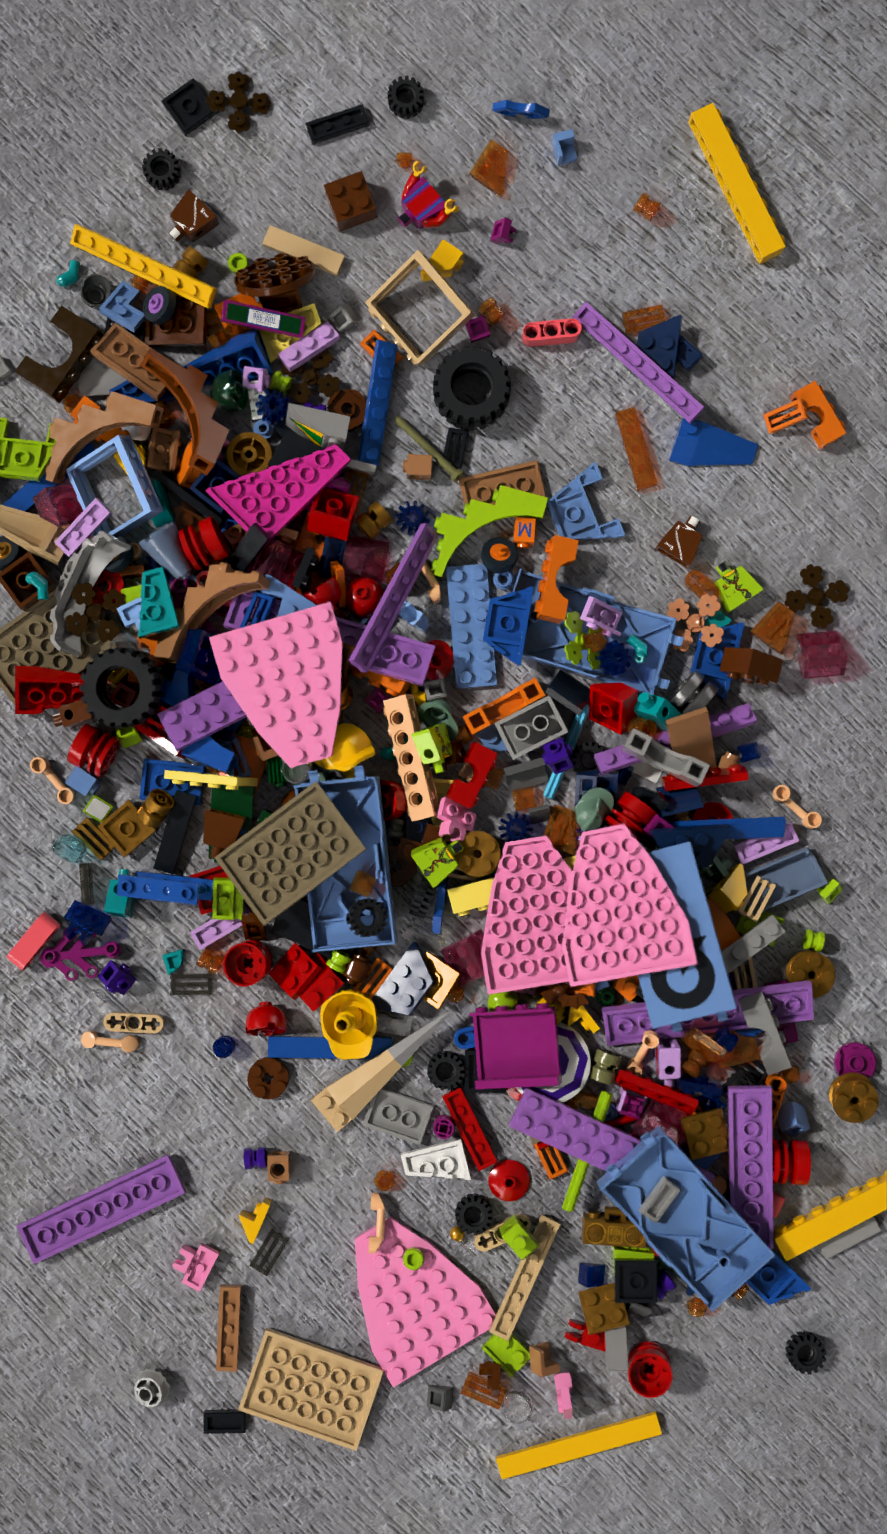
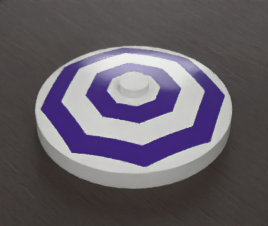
M560 1022L557 1024L562 1083L555 1086L528 1088L564 1103L576 1096L584 1087L589 1076L591 1061L588 1047L580 1034L572 1027H567L566 1024ZM526 1087L515 1088L523 1094Z

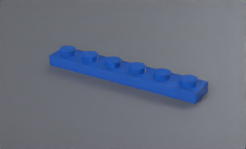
M376 340L358 455V461L373 464L377 467L380 463L397 352V344L383 340Z

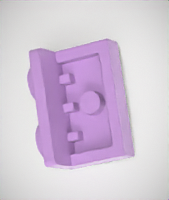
M589 596L580 617L581 620L587 622L586 627L596 631L600 629V634L612 638V635L621 636V632L615 629L623 612L595 597Z

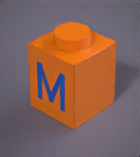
M515 517L513 543L517 545V548L529 549V546L534 545L536 518Z

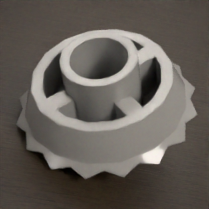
M146 1368L144 1371H140L134 1383L136 1399L145 1407L159 1408L165 1405L171 1393L169 1390L170 1384L167 1383L166 1377L162 1376L161 1372H156L155 1369L149 1370Z

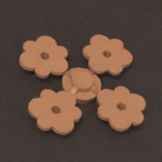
M708 594L702 595L701 601L697 603L699 614L689 616L688 612L690 606L683 599L678 598L675 602L669 603L668 617L677 618L676 622H679L681 619H687L686 626L688 629L683 631L677 629L674 635L684 637L682 646L673 645L675 650L680 649L683 652L689 650L690 645L693 643L691 631H701V641L706 642V645L710 648L714 647L716 643L720 644L722 642L721 637L724 635L722 628L717 627L716 624L704 626L703 617L707 615L713 617L715 612L721 608V604L717 601L715 595L711 597Z

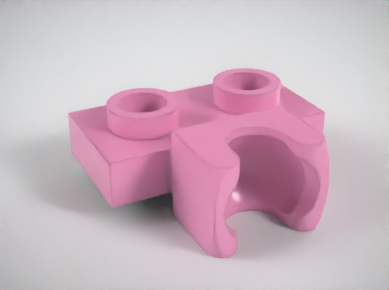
M447 797L441 798L436 817L444 822L441 823L439 836L443 837L444 835L451 834V843L456 839L462 842L465 834L473 831L477 814Z
M201 1243L198 1250L183 1245L180 1249V1254L186 1260L176 1259L172 1266L174 1269L185 1274L181 1283L200 1292L220 1252Z
M569 1372L555 1374L554 1381L559 1413H563L564 1419H571L572 1404L570 1393H573L571 1375Z

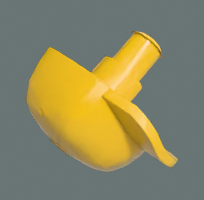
M351 723L337 724L332 756L314 762L328 770L336 769L342 771L344 779L355 778L354 767L363 760L374 756L375 749L369 737L359 727Z
M342 990L339 993H335L321 1006L322 1033L328 1040L335 1057L339 1059L364 1058L369 1055L372 1049L373 1036L377 1031L375 1004L370 998L358 991Z

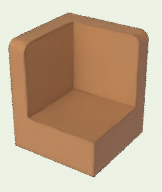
M260 734L251 737L260 760L265 761L278 755Z
M543 1342L529 1346L531 1372L540 1377L560 1372L559 1364L550 1359L549 1343Z

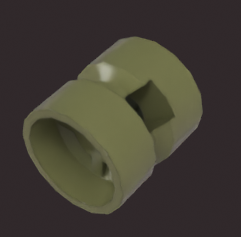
M597 1048L594 1056L596 1063L591 1065L588 1077L604 1084L614 1085L617 1076L615 1069H619L623 1057Z

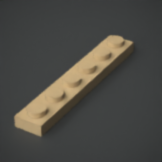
M541 1214L532 1233L534 1238L540 1243V1246L526 1259L520 1260L489 1329L490 1333L509 1341L560 1227V1222Z

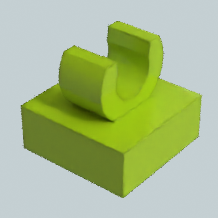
M826 878L828 885L825 888H818L816 890L820 893L822 900L830 905L843 889L836 880L832 879L830 882Z

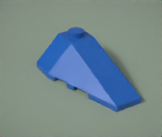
M256 329L235 336L183 366V368L187 369L190 364L207 374L208 376L203 385H215L216 382L235 383L236 381L243 380L244 366L269 369L268 375L273 374L265 345ZM250 372L248 380H257L259 375L256 372Z
M682 418L669 461L687 467L726 464L752 465L758 444L708 423L695 419L689 424Z

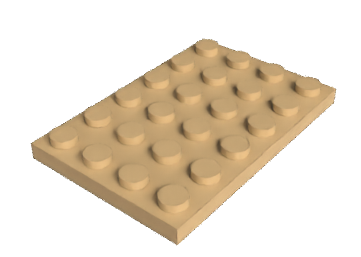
M266 1327L238 1410L357 1451L384 1369Z

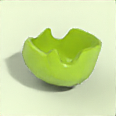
M513 990L489 994L487 1000L488 1010H496V1006H508V1009H516V1005H518L516 992Z

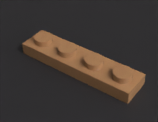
M220 1285L216 1371L237 1372L242 1285Z

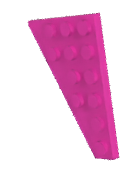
M333 445L325 450H318L312 452L313 454L283 462L281 465H274L268 467L269 469L257 473L253 472L236 480L224 482L225 484L213 488L209 487L206 492L246 532L254 523H258L271 537L264 546L266 547L351 462V459L337 445Z

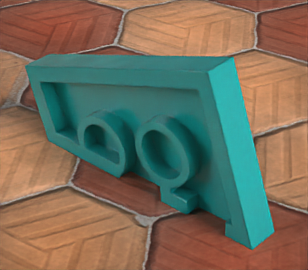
M159 567L142 572V601L139 614L140 629L138 630V638L141 639L179 628L165 569Z

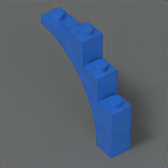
M189 646L183 664H179L178 668L172 673V681L165 680V685H162L165 697H161L160 700L162 704L172 707L194 696L195 671L201 655L196 648ZM211 735L182 749V755L186 758L229 776H232L240 758L235 753L219 745Z

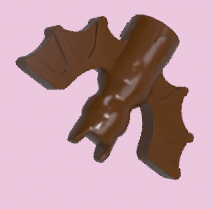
M569 981L547 985V989L540 993L549 1005L559 1000L562 1008L572 1006L578 1010L581 1005L589 1004L580 992L574 995L566 994L567 989L571 988Z

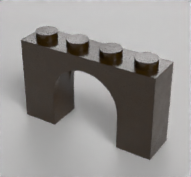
M62 305L50 323L72 341V352L68 360L58 367L47 368L30 357L25 356L14 371L25 382L59 404L68 395V391L73 384L78 381L85 367L90 364L93 357L90 354V350L104 336L98 328Z

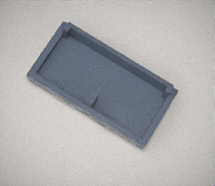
M810 847L745 873L747 893L757 876L776 885L763 912L828 885ZM758 883L750 901L746 906L748 910L750 909L758 891L762 886V884ZM765 888L752 915L756 916L770 888Z

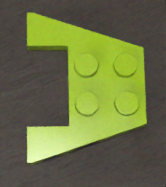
M0 417V477L40 482L47 466L50 464L52 447L56 443V439L49 437L52 423L49 425L46 442L6 438L9 420L8 418Z

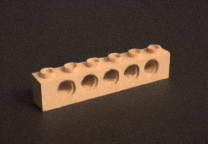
M405 694L384 700L383 712L388 719V733L394 745L393 754L398 762L397 771L402 779L408 816L412 822L435 817L439 801L430 763L425 765L422 763L411 736L412 733L422 730L414 696ZM401 713L404 717L402 723L399 722V715ZM405 733L408 735L407 743L403 739ZM410 753L413 756L412 763H410L408 760V756ZM414 774L418 776L417 783L413 781ZM419 793L423 797L422 803H419L418 801Z

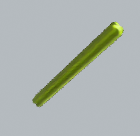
M601 1091L593 1118L604 1122L613 1097L611 1093ZM578 1159L562 1205V1208L568 1212H573L590 1165L583 1160Z

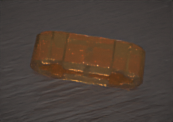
M693 570L685 576V586L700 600L701 596L706 594L702 587L707 591L713 590L712 596L715 595L718 598V588L701 572ZM696 575L698 577L697 582L701 586H699L696 583L692 585L690 583L691 578L689 576L694 577Z

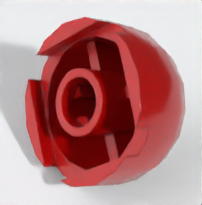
M332 576L302 596L317 606L331 602L333 610H336V604L340 601L342 594L339 583Z
M356 578L346 588V606L358 618H371L385 591L379 582L372 578Z
M380 780L384 820L392 821L399 818L407 808L405 791L395 781Z
M260 1002L259 1006L251 1009L246 1017V1034L251 1036H258V1033H263L265 1036L283 1034L285 1030L287 1031L286 1015L283 1010L272 1005L271 1002Z

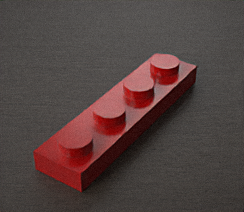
M739 764L730 765L729 768L723 769L712 767L708 769L702 784L697 787L748 780V772L744 766ZM671 774L662 777L665 791L695 787Z
M620 1069L614 1082L615 1085L691 1115L696 1110L699 1102L690 1094H681L674 1091L670 1086H661L654 1083L652 1079L641 1078L629 1070Z
M461 1086L443 1094L442 1098L478 1170L481 1171L497 1163V1159Z

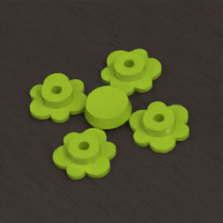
M577 611L567 613L565 626L571 634H577L575 641H570L569 644L565 645L564 649L567 660L571 661L574 665L579 664L583 658L582 650L588 649L587 661L592 669L602 668L605 661L604 654L601 653L598 647L590 648V638L598 641L604 636L600 634L601 630L598 629L596 631L588 628V634L582 632L581 626L583 621L580 619L579 613Z

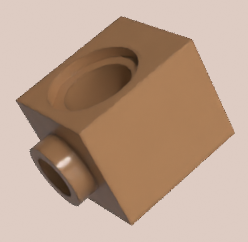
M408 454L407 460H403V472L406 473L407 479L431 480L432 455Z
M290 1151L269 1152L267 1156L268 1181H273L274 1184L286 1183L291 1177ZM282 1164L285 1171L277 1172L274 1169V1165Z

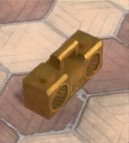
M605 1206L604 1215L598 1211L583 1213L581 1232L583 1244L646 1248V1239L642 1232L618 1207ZM609 1215H615V1216H621V1217H620V1218H609Z

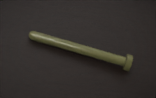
M397 416L394 419L401 429L429 455H432V458L451 475L450 479L454 483L462 478L464 475L462 469H456L402 417Z

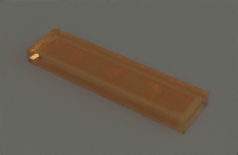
M635 407L615 412L637 491L657 486V480Z

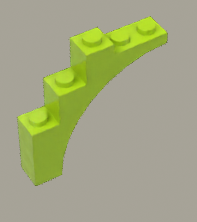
M500 485L499 490H494L492 501L495 502V505L471 499L470 504L466 503L463 515H466V519L442 513L441 517L437 516L434 528L437 529V534L444 536V539L439 538L437 551H440L439 558H434L431 569L435 571L434 576L442 578L446 565L456 548L477 529L491 522L510 517L542 519L548 498Z

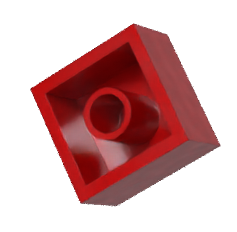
M324 488L314 499L309 512L307 530L347 541L356 518L359 496Z

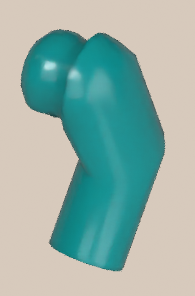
M37 572L27 574L26 582L28 584L31 583L37 588L38 600H48L47 580Z
M632 634L627 642L634 647V660L639 664L644 663L648 658L647 644Z

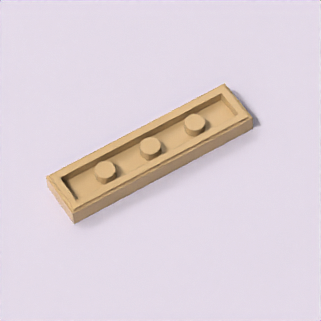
M271 225L262 243L264 247L279 253H285L286 256L296 258L308 256V259L314 263L316 268L338 276L345 259L343 254Z

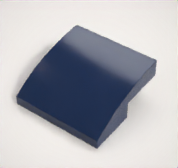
M600 771L577 773L575 806L588 790L601 787L607 789L614 798L612 809L616 810L619 771H613L601 775Z

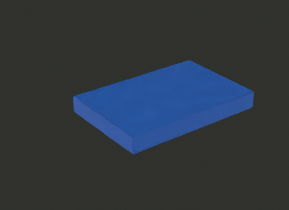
M144 759L139 799L145 800L150 791L157 788L168 792L174 799L176 790L196 795L195 805L202 806L204 783L202 786L190 785V781H185V784H174L172 779H164L165 770L203 774L206 770L205 765Z

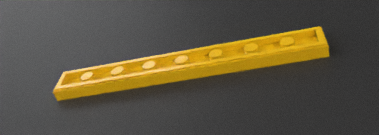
M80 224L74 225L71 245L152 283L166 287L172 292L206 308L212 307L217 288Z
M654 1411L496 1456V1461L501 1479H506L662 1435L656 1412Z

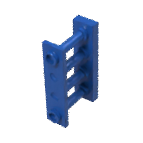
M136 871L135 876L122 874L118 876L117 896L198 905V899L213 901V879Z

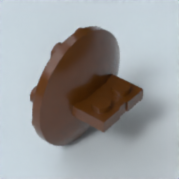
M285 253L277 254L271 259L257 258L254 260V264L236 271L234 284L239 293L259 297L263 308L280 312H290L302 308L299 288L310 282L316 274L314 263L308 259V256L296 258L286 256ZM275 260L276 265L268 266L267 262Z

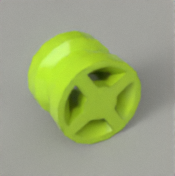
M276 371L270 381L269 389L277 390L280 395L285 396L292 385L293 378L285 377L282 372Z
M806 929L803 936V949L809 950L812 948L816 952H821L825 942V933L820 931L815 933L810 929Z
M333 950V956L326 964L335 971L344 973L346 964L352 958H349L350 956L341 950Z

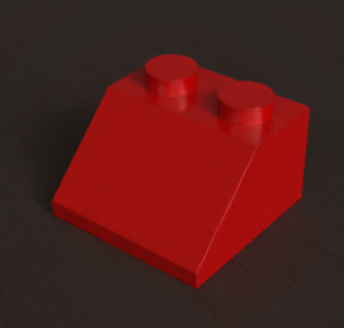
M598 683L590 685L589 719L622 735L636 724L637 714L633 709L638 701V690L624 683Z
M315 953L312 958L322 967V970L299 996L313 1012L345 983L341 975L326 964L327 960L318 953Z

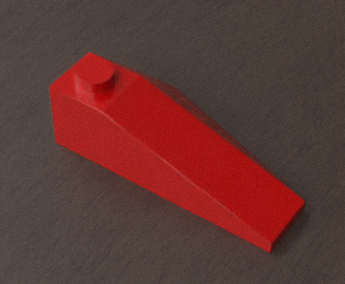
M15 666V714L43 713V710L54 707L58 709L62 705L81 700V697L84 696L83 691H79V685H83L84 680L80 679L81 674L39 666Z

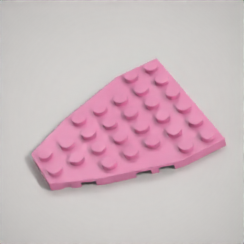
M331 602L209 637L222 681L257 732L290 768L332 756L338 717L341 710L343 641Z
M625 824L582 832L574 868L570 876L567 913L564 924L565 930L562 941L570 987L696 965L697 958L689 921L656 863Z
M547 836L505 842L491 887L481 949L488 994L569 981L562 941L564 938V924L572 870Z
M390 1216L385 1219L384 1240L379 1250L375 1254L369 1253V1237L376 1236L375 1225L355 1237L358 1289L371 1349L381 1368L384 1369V1373L391 1385L395 1387L489 1330L496 1312L475 1280L469 1278L460 1267L453 1264L430 1241L424 1237L421 1238L412 1232L410 1228L401 1225L398 1220ZM410 1247L419 1248L424 1255L423 1265L417 1270H410L403 1263L404 1252Z

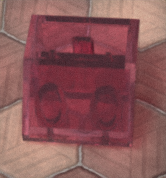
M273 539L258 554L252 571L262 573L263 577L269 574L294 590L292 583L304 553Z
M837 631L796 634L799 667L804 679L845 675L847 653Z
M481 929L440 950L447 964L462 974L457 982L459 986L485 976L481 956L484 933Z
M651 1099L644 1108L640 1119H637L630 1135L641 1139L640 1137L647 1131L651 1133L660 1125L678 1145L683 1134L680 1118L689 1115L681 1110Z

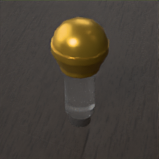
M455 1226L451 1229L450 1237L452 1240L462 1243L472 1252L476 1251L475 1244L465 1236L460 1227Z

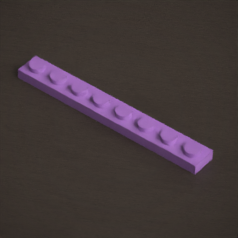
M585 302L572 318L579 320L584 330L689 424L705 409L702 404L590 304Z
M427 523L419 526L348 660L361 672L369 671L439 537Z
M749 703L709 716L712 738L756 724L757 722ZM667 731L651 735L656 742L671 750ZM623 745L594 754V759L601 775L643 761L621 751Z

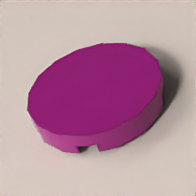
M848 1042L842 1045L835 1053L834 1067L839 1076L844 1073L856 1072L863 1074L869 1079L875 1073L876 1057L865 1044Z

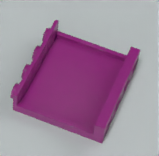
M549 1003L536 1004L535 1008H529L528 1004L516 1005V1009H508V1006H496V1010H488V1007H477L474 1012L469 1013V1016H473L478 1073L475 1089L555 1086L562 1083L555 1006L549 1007Z

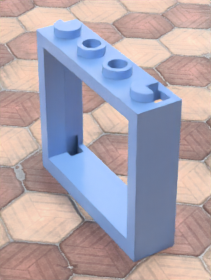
M117 435L66 469L70 483L77 495V500L84 511L96 498L86 472L118 452L143 508V512L110 531L105 521L93 534V537L98 535L99 531L122 537L163 512V508L131 436Z

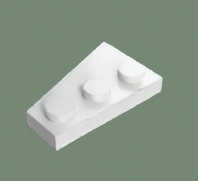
M461 1138L401 1153L406 1175L471 1180Z

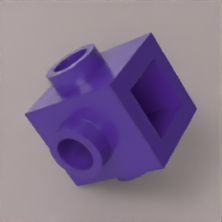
M562 737L543 745L545 751L542 754L544 762L547 766L550 765L555 775L574 767L571 756L574 755L569 743L565 744Z
M112 960L108 962L98 975L105 988L113 994L118 992L125 995L136 980L131 973L133 970L124 963L120 965Z

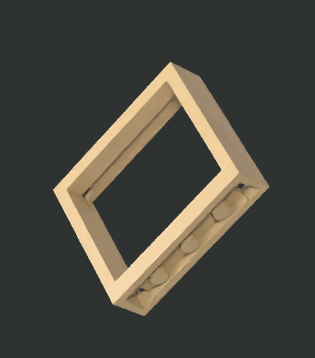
M417 250L365 302L369 307L370 315L375 319L378 317L382 322L380 325L387 334L391 333L395 337L393 341L401 350L403 348L408 353L407 358L414 365L417 363L421 366L433 357L476 315L420 250ZM419 265L462 314L422 355L379 306Z

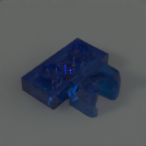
M74 900L64 916L65 920L70 922L65 935L69 940H72L77 934H80L79 940L82 946H86L93 935L92 932L102 936L112 918L108 914Z
M686 1072L685 1078L680 1077L677 1079L676 1085L679 1089H682L681 1092L694 1094V1092H699L707 1098L721 1097L722 1087L719 1084L708 1082L709 1078L706 1075L702 1074L700 1076Z

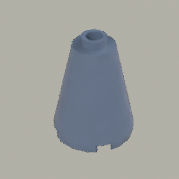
M171 521L150 534L146 540L140 541L139 545L173 578H180L183 581L192 575L190 570L193 567L182 549L177 526L174 521Z

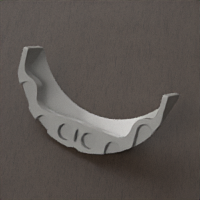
M99 531L98 535L92 539L86 538L82 542V548L78 553L74 552L58 581L54 594L56 605L51 609L50 620L53 622V634L50 635V639L58 651L77 657L81 655V635L75 636L72 632L66 630L65 618L68 615L73 616L75 612L84 615L86 605L84 603L78 605L76 599L72 598L71 592L76 589L75 587L78 583L82 585L90 583L94 587L105 567L117 555L130 550L131 545L107 532Z

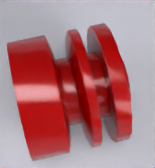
M212 516L198 521L200 532L193 525L188 526L189 533L184 528L178 532L182 549L196 570L203 568L202 562L206 566L210 565V554L216 561L230 556L223 533Z
M85 724L76 735L70 747L67 761L79 768H83L88 763L87 772H94L95 776L102 777L116 758L120 739L117 737L111 738V735L105 733L100 738V729L90 724Z
M625 791L617 802L623 809L622 812L612 809L610 812L617 817L616 820L608 815L604 820L610 827L625 824L641 844L642 840L636 833L646 837L647 833L643 830L642 825L647 826L657 813L637 797Z
M246 940L234 945L227 951L223 960V969L228 980L242 987L252 986L266 978L273 965L272 953L269 948L257 940ZM252 958L254 961L252 962V965L249 966L247 964V962L249 961L248 959Z
M772 1139L773 1184L777 1182L785 1184L787 1178H789L792 1185L806 1186L811 1173V1154L808 1142L806 1140H791L787 1147L784 1139L779 1141Z
M642 1341L634 1345L628 1353L629 1383L632 1389L639 1395L647 1398L659 1397L670 1388L673 1379L667 1351L659 1343L653 1341Z

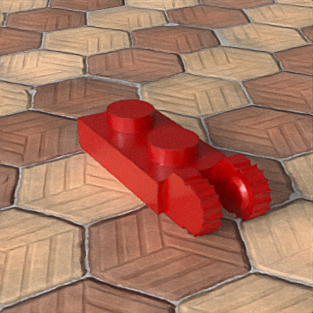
M574 1319L569 1320L568 1324L573 1328L582 1330V1334L579 1335L567 1331L564 1336L566 1339L605 1352V1332L589 1335L586 1321L584 1323Z

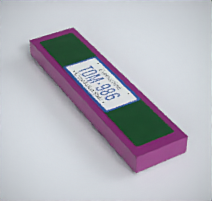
M224 300L221 322L301 339L303 337L306 317Z

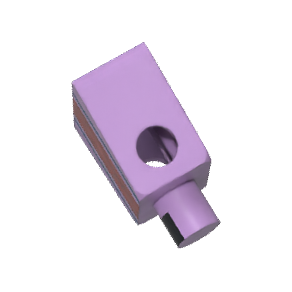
M676 1038L660 1039L658 1046L654 1048L655 1070L659 1079H662V1086L666 1085L673 1088L674 1079L681 1077L680 1046Z

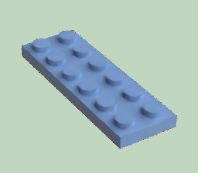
M483 564L446 567L456 689L497 686L494 648L483 641L490 601L487 568Z

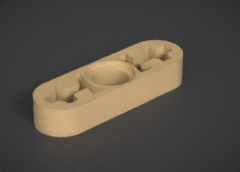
M111 1012L105 1016L103 1023L107 1030L113 1032L158 1033L164 1028L165 1019L162 1015L156 1013ZM113 1016H115V1020H123V1016H126L124 1023H117L115 1027H113L112 1023H109ZM131 1017H137L140 1020L138 1028H132L129 1025ZM154 1018H156L157 1022H160L156 1029H154L153 1025L149 1024L145 1025L146 1029H143L145 1022H151Z
M524 1213L516 1214L523 1222L527 1221L525 1227L530 1230V1218ZM509 1218L489 1226L488 1230L485 1229L482 1234L478 1232L474 1238L476 1248L479 1251L485 1252L506 1243L503 1238L497 1235V1230ZM493 1231L494 1238L496 1240L495 1242H493V1238L487 1240V1245H484L483 1243H478L480 1242L481 1236H484V1238L487 1239L491 1237L490 1232Z

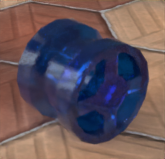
M757 741L737 747L742 755L741 763L761 758V753L757 750Z
M722 1026L715 1032L712 1043L716 1046H721L725 1053H729L735 1048L739 1038L736 1034H731L728 1028Z
M228 1035L220 1036L213 1044V1052L219 1058L229 1057L235 1049V1041Z

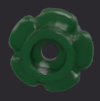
M611 987L599 990L597 1001L604 1007H610L611 1004H615L617 1001L616 991Z

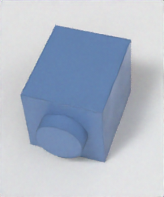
M75 766L65 784L84 796L90 797L98 792L101 786L99 784L101 779L87 772L86 769Z

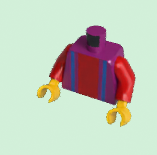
M416 161L413 164L414 172L408 178L401 196L404 213L398 217V221L404 228L412 222L419 229L424 227H440L451 216V212L457 213L459 211V206L451 208L455 200L448 199L445 202L425 177H420V174L427 172V166H423L420 171L418 166L421 161Z

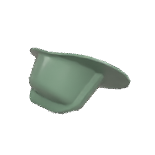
M438 699L420 705L418 715L426 727L445 722L449 740L452 741L457 737L458 726L452 717V708L449 703Z
M600 787L588 790L581 797L572 811V818L581 827L582 831L596 830L602 825L604 819L614 806L612 794L607 789Z

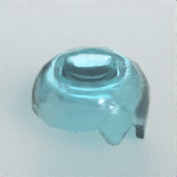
M64 834L58 837L52 849L55 854L67 862L78 863L85 855L86 846L78 836Z

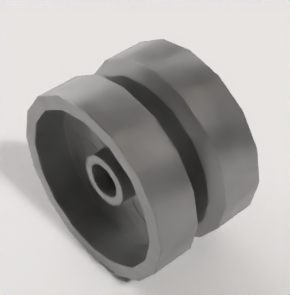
M695 670L677 687L669 702L677 710L686 703V706L681 711L683 715L705 707L719 688L712 682H708L699 689L704 681V676L698 670Z

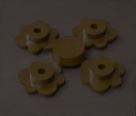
M237 71L235 74L228 76V87L234 90L230 100L223 91L211 90L209 97L206 98V103L209 104V109L212 112L218 110L223 112L225 107L230 104L237 111L229 115L228 128L235 130L237 133H242V131L250 129L249 116L244 115L240 110L245 109L249 105L250 108H253L254 113L260 112L265 115L268 113L272 103L266 93H261L260 95L254 93L253 98L248 100L243 92L244 90H249L250 77L246 74L242 75L240 71Z
M328 349L310 359L313 362L314 368H307L303 371V366L301 365L290 372L282 363L281 372L284 375L289 374L290 377H295L296 374L302 373L303 382L300 384L294 383L287 392L288 397L292 399L294 404L298 402L305 404L308 402V397L311 396L308 386H313L317 383L319 385L318 391L324 393L326 397H331L335 392L339 391L340 380L338 377H332L331 374L320 377L318 370H316L321 367L327 368L329 363L333 361V355L329 353Z
M809 564L800 571V576L803 578L802 583L804 585L809 584L812 589L808 592L807 596L802 594L801 590H796L795 592L788 591L786 593L787 600H785L784 604L789 607L791 613L804 610L807 602L815 605V611L810 613V617L813 618L811 624L814 627L820 626V628L824 629L827 627V624H831L834 621V618L831 615V609H825L821 604L825 601L826 597L831 598L833 603L838 601L845 602L848 598L846 593L849 592V588L845 586L842 580L829 583V589L826 592L821 588H817L819 582L823 580L821 575L822 568Z
M78 583L75 587L76 589L71 592L72 598L76 599L78 605L84 603L90 606L86 610V615H80L78 612L73 613V616L68 615L65 618L66 630L72 632L75 636H80L83 631L88 630L86 624L89 620L93 622L99 621V627L95 630L96 634L99 635V640L101 642L114 641L116 639L115 636L120 633V628L115 625L113 620L107 622L103 619L105 609L117 613L116 608L126 604L124 601L125 595L119 593L117 589H111L109 594H104L103 596L105 600L103 606L97 603L92 604L93 597L96 596V592L92 590V585L90 583H84L83 585Z

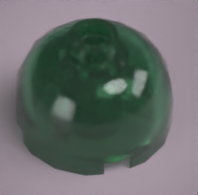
M227 370L214 378L210 396L218 402L217 406L222 410L237 412L245 409L248 403L247 390L243 392V377L238 370Z

